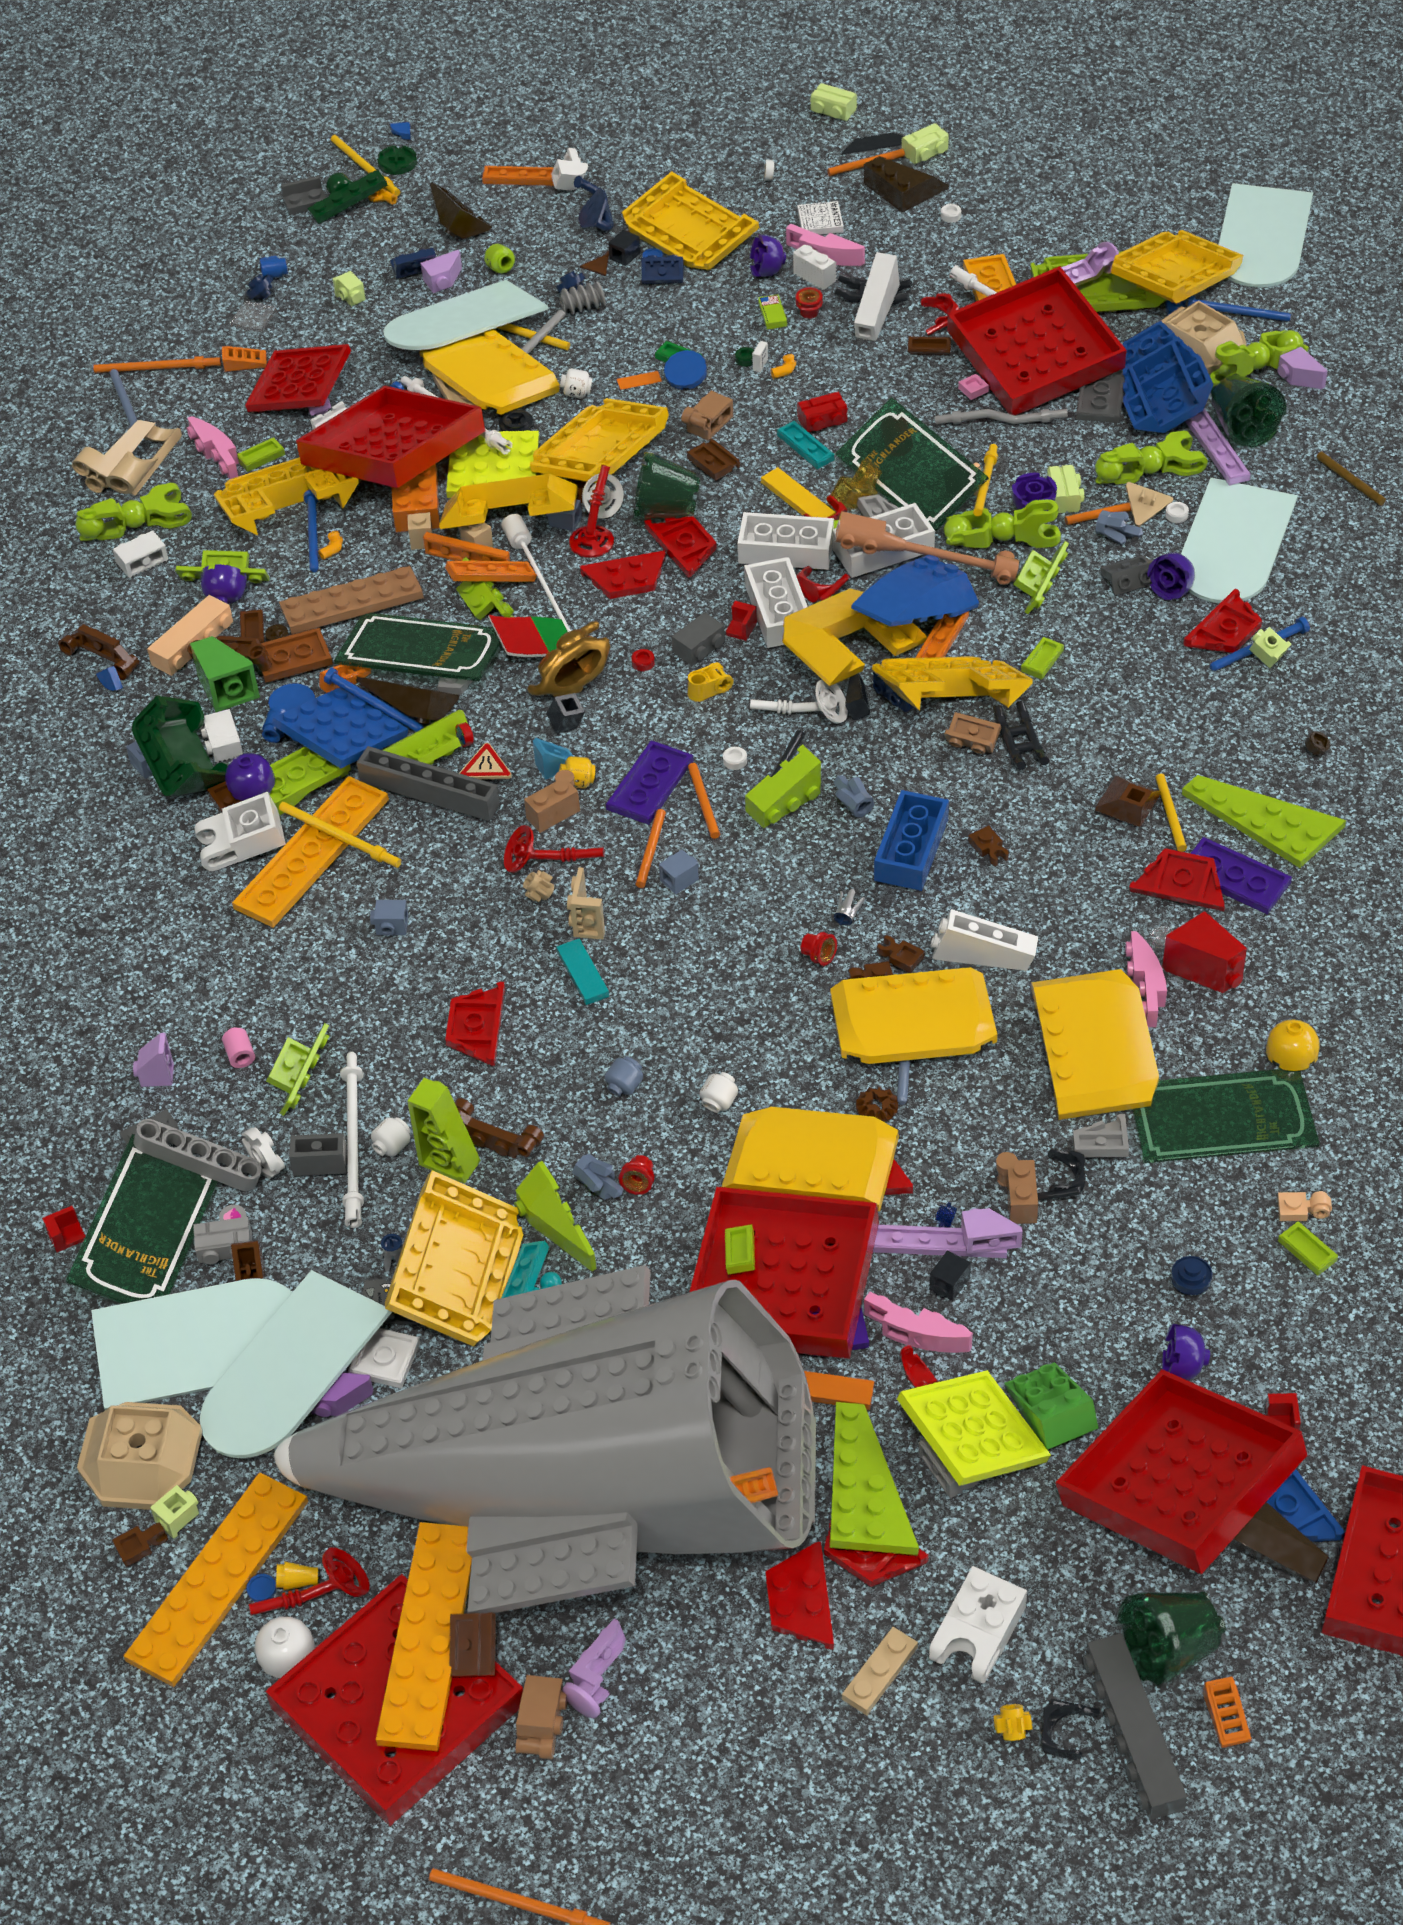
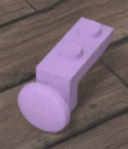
M1101 242L1090 251L1085 259L1061 268L1072 282L1079 286L1098 279L1103 272L1111 273L1114 257L1119 252L1112 243Z
M613 1619L600 1632L598 1638L581 1654L579 1660L569 1670L574 1684L567 1682L563 1687V1692L567 1695L569 1704L579 1713L589 1718H596L600 1715L601 1711L598 1705L600 1702L603 1703L610 1695L608 1690L600 1687V1683L603 1681L601 1675L623 1651L626 1641L619 1621Z

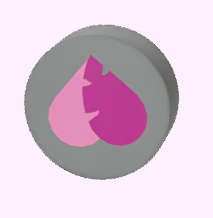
M239 1205L226 1206L219 1214L220 1221L247 1217L245 1209Z

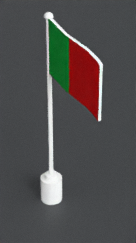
M511 514L504 518L501 527L513 548H523L559 619L546 617H500L488 615V618L507 655L545 657L549 652L557 649V642L560 637L571 630L527 548L532 536L520 515Z

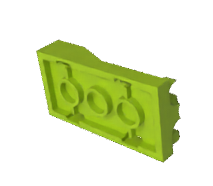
M305 746L270 765L274 772L275 784L269 795L276 805L280 816L284 814V812L279 810L282 802L295 806L309 792L339 776L343 778L348 775V771L351 770L350 764L340 769Z

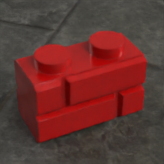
M838 391L798 402L797 417L807 432L819 431L823 428L847 422V405Z

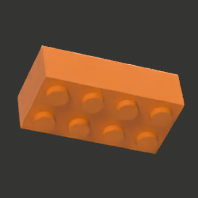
M436 464L399 488L392 487V507L396 532L408 531L407 515L417 513H430L432 529L440 528Z

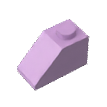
M459 250L421 263L423 281L433 293L452 287L462 269Z
M1302 347L1280 355L1278 374L1290 385L1318 389L1325 388L1328 370Z
M160 1033L139 1050L138 1061L133 1063L134 1076L139 1078L141 1087L172 1085L174 1063L166 1033Z
M990 1208L962 1211L961 1229L967 1254L1021 1248V1226Z

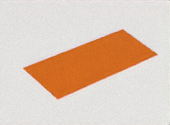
M658 371L616 379L620 390L662 382Z

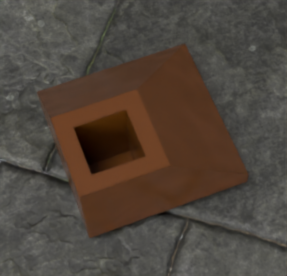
M1116 775L1096 805L1095 811L1141 827L1160 797L1161 792Z

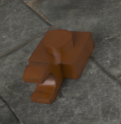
M889 961L865 964L864 970L858 967L848 969L850 975L848 979L893 975Z
M160 1522L153 1524L143 1532H141L139 1526H136L112 1539L126 1567L152 1554L149 1546L161 1545L169 1540Z

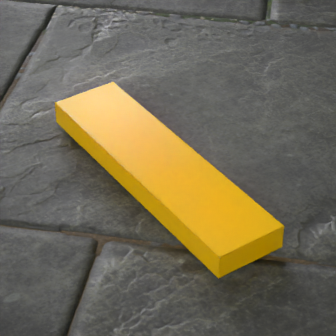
M778 467L761 477V483L801 515L808 514L810 517L827 518L836 513Z

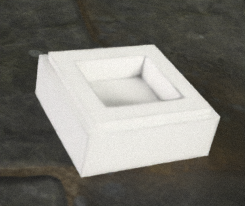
M760 341L752 354L753 369L756 372H761L768 360V342Z

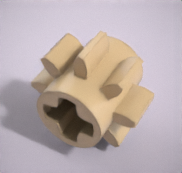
M540 870L537 873L531 872L523 883V888L527 890L525 896L537 902H540L541 899L547 900L554 890V884L550 883L553 877Z

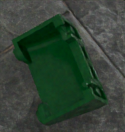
M157 695L134 719L132 733L163 795L171 797L205 791L225 782L226 769L229 764L221 762L213 767L196 733L204 722V713L199 702Z

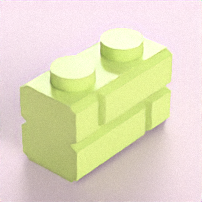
M821 83L817 90L815 89L811 94V111L847 121L856 111V93Z
M934 123L903 137L902 149L904 150L905 157L909 158L912 163L917 164L948 150L949 136L946 131Z
M1073 465L1049 467L1047 469V476L1051 477L1057 485L1055 502L1058 504V513H1065L1066 511L1068 513L1079 512L1081 502H1084V489H1079L1081 487L1080 473H1075Z

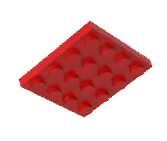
M349 344L274 351L245 404L247 411L263 412L268 410L324 406L351 353Z

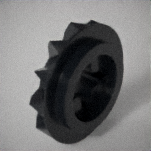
M523 410L506 412L499 418L500 430L530 431V428L533 427V417L530 413Z

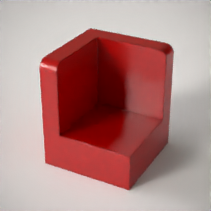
M735 600L732 605V621L726 629V636L747 641L757 624V606Z
M73 1206L42 1218L56 1253L86 1240Z
M1297 1393L1268 1394L1265 1406L1266 1416L1299 1430L1301 1420Z

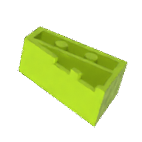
M803 744L797 749L799 754L790 762L784 760L780 764L782 769L773 777L767 775L745 795V811L763 828L778 822L780 818L796 811L801 805L809 800H814L820 794L821 761Z

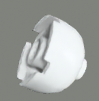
M278 1617L270 1620L260 1629L255 1640V1654L258 1664L267 1674L276 1678H281L316 1648L311 1631L302 1621L293 1617Z

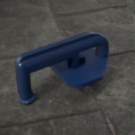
M577 176L574 179V186L593 194L579 213L580 226L583 229L597 227L603 231H610L614 223L605 190L583 179L581 176Z

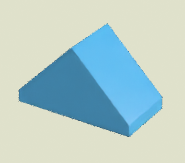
M538 738L533 740L535 765L545 780L554 777L559 772L560 764H565L566 759L569 756H573L567 748Z

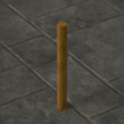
M1321 451L1317 454L1316 458L1378 505L1382 506L1386 502L1385 497Z

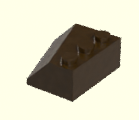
M881 156L864 163V185L902 213L949 189L948 184L932 175Z

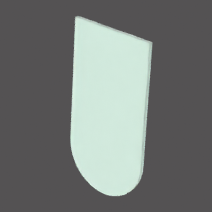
M1232 183L1219 245L1242 254L1243 260L1235 274L1227 277L1229 280L1248 287L1264 288L1280 285L1290 280L1296 274L1300 264L1313 192Z
M503 280L399 316L386 325L384 328V338L388 344L401 349L425 350L437 348L548 310V305L511 282Z
M1210 478L1181 553L1192 562L1195 569V580L1189 592L1200 599L1214 603H1221L1235 588L1240 591V597L1243 601L1260 593L1269 579L1298 496L1240 483L1228 485L1226 480Z
M311 1270L208 1393L200 1414V1426L205 1440L217 1453L233 1458L254 1457L278 1447L286 1438L293 1434L392 1311L385 1309V1306Z
M254 1278L91 1310L104 1409L106 1410L111 1405H120L124 1402L146 1403L212 1389L292 1294V1291L278 1282Z

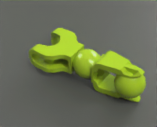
M1294 330L1262 333L1259 342H1252L1248 346L1244 344L1238 346L1233 341L1220 344L1216 348L1215 357L1223 364L1210 375L1214 384L1212 388L1218 391L1234 388L1246 375L1251 374L1255 369H1262L1266 365L1278 369L1280 355L1299 347L1308 352L1309 347L1304 345V339L1300 333Z
M1188 431L1171 432L1163 442L1157 443L1156 447L1145 446L1139 450L1134 443H1129L1101 454L1095 464V471L1098 476L1095 481L1097 484L1136 483L1143 476V473L1153 474L1159 470L1162 473L1172 472L1180 476H1190L1203 472L1208 464V460L1201 451H1189L1193 437Z
M166 483L153 487L147 495L140 497V502L129 500L120 506L119 502L116 503L115 499L111 498L93 504L90 508L77 512L78 516L75 526L80 534L79 539L81 541L94 539L101 541L121 538L124 535V531H126V526L138 528L145 521L147 526L158 525L169 529L183 526L190 522L192 512L185 503H179L181 491L178 485ZM184 513V514H183L182 516H180V517L175 516V515ZM113 517V520L104 523L103 518Z
M1033 500L1025 508L1014 510V516L1001 512L992 518V514L986 508H983V513L979 517L973 514L974 510L965 511L962 514L947 517L944 526V534L947 538L946 544L963 545L964 547L987 548L993 542V537L997 540L1007 541L1015 536L1016 541L1027 542L1035 548L1053 547L1061 541V533L1056 525L1043 524L1054 521L1058 516L1059 508L1054 500Z

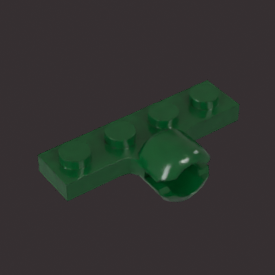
M378 169L354 182L350 181L343 173H334L329 176L326 182V188L330 195L310 206L308 211L316 223L320 224L383 189L388 184Z

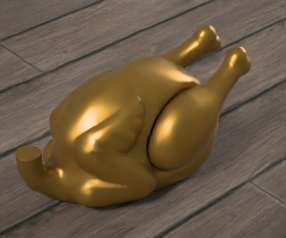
M589 622L586 626L569 631L560 637L557 642V649L549 652L538 665L541 682L536 686L533 684L528 686L527 690L531 695L552 694L554 697L572 693L577 694L582 691L584 685L593 681L603 671L610 650V641L606 637L597 639L593 636H588L593 631L599 629V622Z

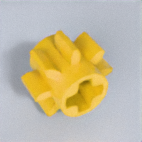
M1009 1704L1001 1706V1715H994L995 1730L997 1733H1003L1004 1740L1015 1741L1026 1738L1025 1730H1032L1031 1714H1029V1711H1023V1705Z

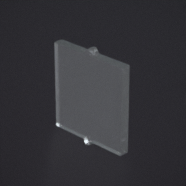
M244 301L231 320L230 326L242 328L245 331L251 330L262 333L277 311V308L265 305L262 302Z

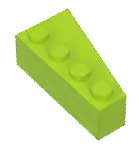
M423 1078L407 1100L419 1165L465 1184L481 1161L448 1087L439 1081Z

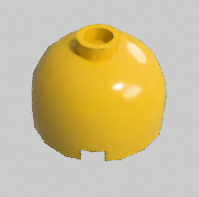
M1294 1019L1284 1020L1278 1023L1269 1033L1266 1045L1268 1060L1270 1062L1274 1060L1276 1063H1279V1068L1283 1070H1305L1309 1068L1310 1063L1318 1060L1319 1038L1314 1028L1308 1023Z

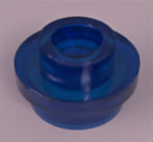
M947 1201L945 1206L940 1204L935 1220L939 1221L938 1227L945 1226L950 1228L957 1210L956 1207L951 1206V1202Z

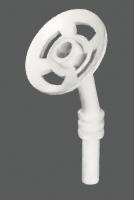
M599 474L591 477L583 489L582 501L588 513L590 511L588 500H592L591 495L594 494L592 490H595L596 483L593 482L598 480ZM608 474L607 480L614 485L615 491H610L609 487L605 485V496H602L604 501H601L604 504L599 507L598 518L611 517L619 510L623 502L622 485L616 477ZM615 499V502L612 505V507L605 511L604 508L608 507L611 504L612 500Z
M822 679L816 684L817 702L792 703L789 700L787 703V700L775 702L753 699L750 701V709L777 711V714H780V712L786 714L787 712L788 715H791L794 712L822 711L830 721L837 724L844 722L848 715V710L845 706L846 699L837 684L829 686ZM837 703L839 704V715L835 712Z

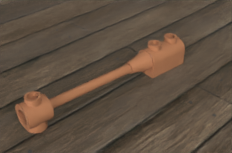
M841 511L836 527L835 542L841 543V546L845 549H851L856 546L863 548V551L867 554H874L876 551L905 550L991 570V577L997 578V581L1003 585L1014 582L1016 579L1019 560L1015 559L1014 554L1010 551L999 552L994 560L991 561L907 542L905 539L885 531L886 521Z

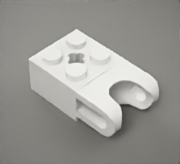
M268 792L222 809V813L201 820L195 825L196 838L205 845L210 844L202 849L200 853L201 864L209 871L219 870L286 845L278 809Z
M972 1566L930 1645L929 1659L943 1664L952 1653L958 1651L967 1652L974 1659L972 1662L973 1673L971 1678L980 1683H985L1026 1608L1027 1590Z

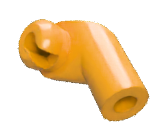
M381 189L368 196L371 202L386 201L392 205L398 199L395 194L385 189Z
M793 354L784 355L782 366L770 369L773 379L790 375L797 364Z
M338 531L330 532L328 534L329 544L318 550L322 560L333 556L341 550L343 538Z

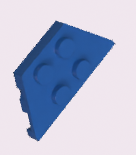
M1296 1469L1267 1501L1269 1505L1312 1542L1342 1540L1345 1537L1343 1528Z

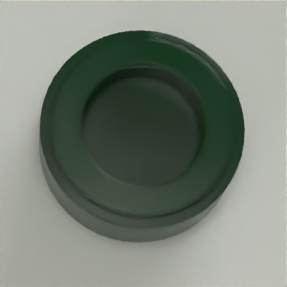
M750 347L738 349L735 352V362L742 367L752 366L754 349Z

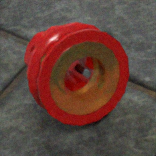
M808 287L800 289L796 293V306L800 309V315L803 318L812 319L818 316L819 308L823 304V294L820 290Z
M819 932L817 935L807 933L802 939L801 953L810 956L813 963L826 966L831 963L836 954L837 939L834 935L827 934L826 932Z
M636 1155L630 1162H627L622 1167L618 1178L623 1189L635 1195L647 1193L655 1179L653 1162L643 1155Z

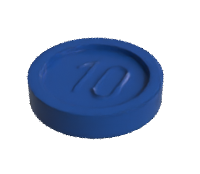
M650 248L643 252V257L650 255L663 257V252L657 248Z
M267 1574L255 1575L249 1580L246 1587L249 1598L254 1602L273 1598L277 1590L275 1580Z

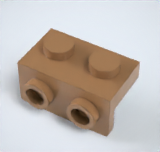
M955 712L950 728L945 730L944 735L951 746L957 748L966 746L979 754H985V752L992 754L1001 725Z

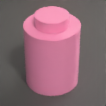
M231 1028L224 1033L222 1042L231 1066L243 1068L250 1065L255 1060V1054L246 1030L243 1028Z

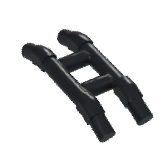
M840 273L837 281L846 284L850 288L859 290L856 293L836 286L834 294L849 302H861L867 280H860L859 278L849 277ZM911 279L899 280L900 286L897 292L911 288ZM908 292L896 294L892 305L909 301Z
M1018 701L1016 703L1021 725L1008 727L1002 705L994 706L995 721L1001 725L1000 733L1012 764L1018 770L1025 769L1026 763L1020 753L1033 751L1035 759L1041 765H1047L1049 758L1038 740L1025 701ZM1026 734L1029 742L1015 744L1012 736Z

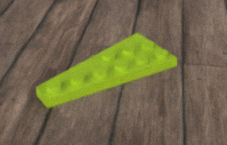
M1200 775L1194 777L1182 788L1183 796L1299 868L1332 840L1346 825V820Z
M836 1402L830 1547L918 1555V1543L865 1404Z

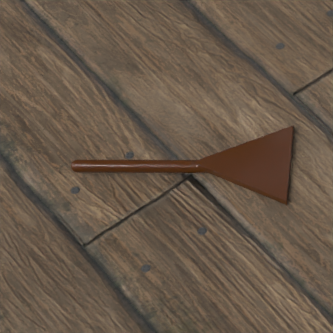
M609 250L605 255L580 265V268L606 276Z

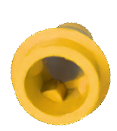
M284 1561V1564H277L276 1588H283V1591L318 1584V1567H309Z

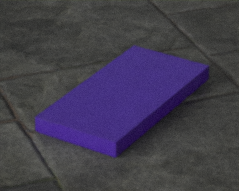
M651 740L606 803V810L650 825L655 818L656 811L661 809L688 770V765L693 763L694 756Z
M1205 837L1200 840L1190 853L1214 858L1223 895L1267 915L1292 881V876Z

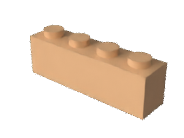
M208 595L147 648L151 665L171 676L192 659L187 651V647L191 642L211 636L216 638L233 623L230 605Z

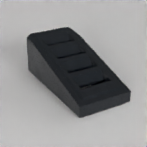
M859 673L849 678L845 706L853 720H858L871 713L865 683Z

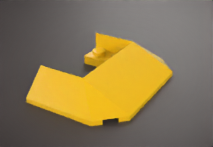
M299 457L229 479L225 483L223 491L217 490L214 493V498L233 524L258 536L254 520L266 519L269 515L275 514V510L303 502L304 493L307 490H311L318 500L329 499L333 496L343 509L357 487L359 480L358 478L301 465Z
M550 473L461 486L445 504L439 527L440 529L485 523L488 509L529 503V516L574 510L578 487L576 484Z
M850 588L785 616L783 620L784 633L782 642L827 685L831 686L862 672L865 666L854 653L838 640L839 638L865 628L894 656H897L923 644L927 636L913 622L911 624L890 627L851 609L852 603L864 591Z
M973 656L884 659L882 664L876 663L872 665V670L899 697L920 710L921 698L991 696L1009 708L1033 683L1032 678L1004 661L993 660L991 664L990 661L981 660L980 657Z

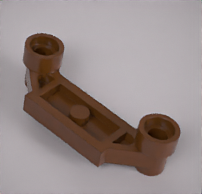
M85 624L58 641L59 648L66 655H72L79 647H82L114 662L113 666L120 680L127 679L132 674V670L139 665L138 658L133 654H128L120 645L119 640Z
M217 636L216 639L252 661L260 671H267L271 668L272 663L268 658L269 654L258 638ZM189 644L187 647V651L193 659L191 645Z
M458 1098L454 1102L473 1144L478 1147H486L494 1150L499 1155H507L516 1159L518 1155L529 1157L533 1149L538 1147L545 1137L543 1131L534 1125H527L521 1135H516L471 1117L475 1109L469 1101Z

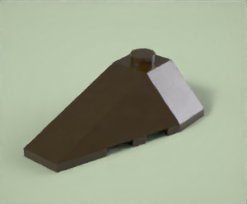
M434 182L430 183L439 220L446 228L445 232L454 238L457 235L465 239L491 230L492 226L479 215L475 217L476 214L473 213V210L461 203L462 201L451 192Z
M356 678V682L406 715L417 717V722L431 724V720L438 721L444 718L459 699V695L370 678Z
M1267 1502L1227 1545L1315 1584L1329 1558L1328 1555Z

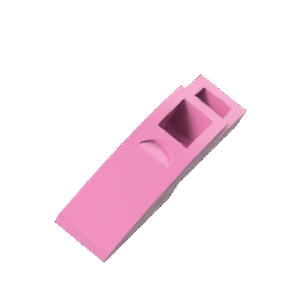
M793 224L786 228V245L798 249L804 244L809 245L821 254H826L828 258L837 262L836 265L862 266L865 263V246L832 233L823 237Z
M192 416L188 417L189 427L186 428L191 440L194 439L197 451L202 452L206 459L213 458L214 462H218L222 475L226 474L228 479L238 477L236 464H239L236 447L232 441L210 423Z
M1131 931L1130 942L1125 944L1126 957H1130L1131 960L1127 961V976L1132 977L1134 984L1139 987L1141 997H1144L1142 1004L1147 1026L1157 1027L1158 1007H1165L1167 987L1160 962L1149 944L1137 931Z
M869 1292L864 1299V1315L882 1324L883 1336L905 1345L929 1351L960 1353L969 1352L972 1349L973 1332L961 1324H955L945 1319L940 1313L931 1312L923 1308L917 1316L912 1310L902 1308L892 1303L885 1296H878L872 1292Z

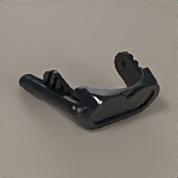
M1058 1149L1049 1150L1048 1157L1059 1160L1069 1166L1074 1173L1075 1180L1071 1182V1186L1052 1185L1049 1187V1191L1037 1193L1038 1201L1080 1195L1086 1180L1084 1154L1070 1150L1069 1153Z
M1050 1699L1049 1705L1043 1709L1042 1747L1044 1753L1069 1760L1082 1759L1081 1751L1058 1749V1745L1052 1740L1053 1728L1065 1716L1081 1714L1098 1717L1100 1710L1081 1704Z

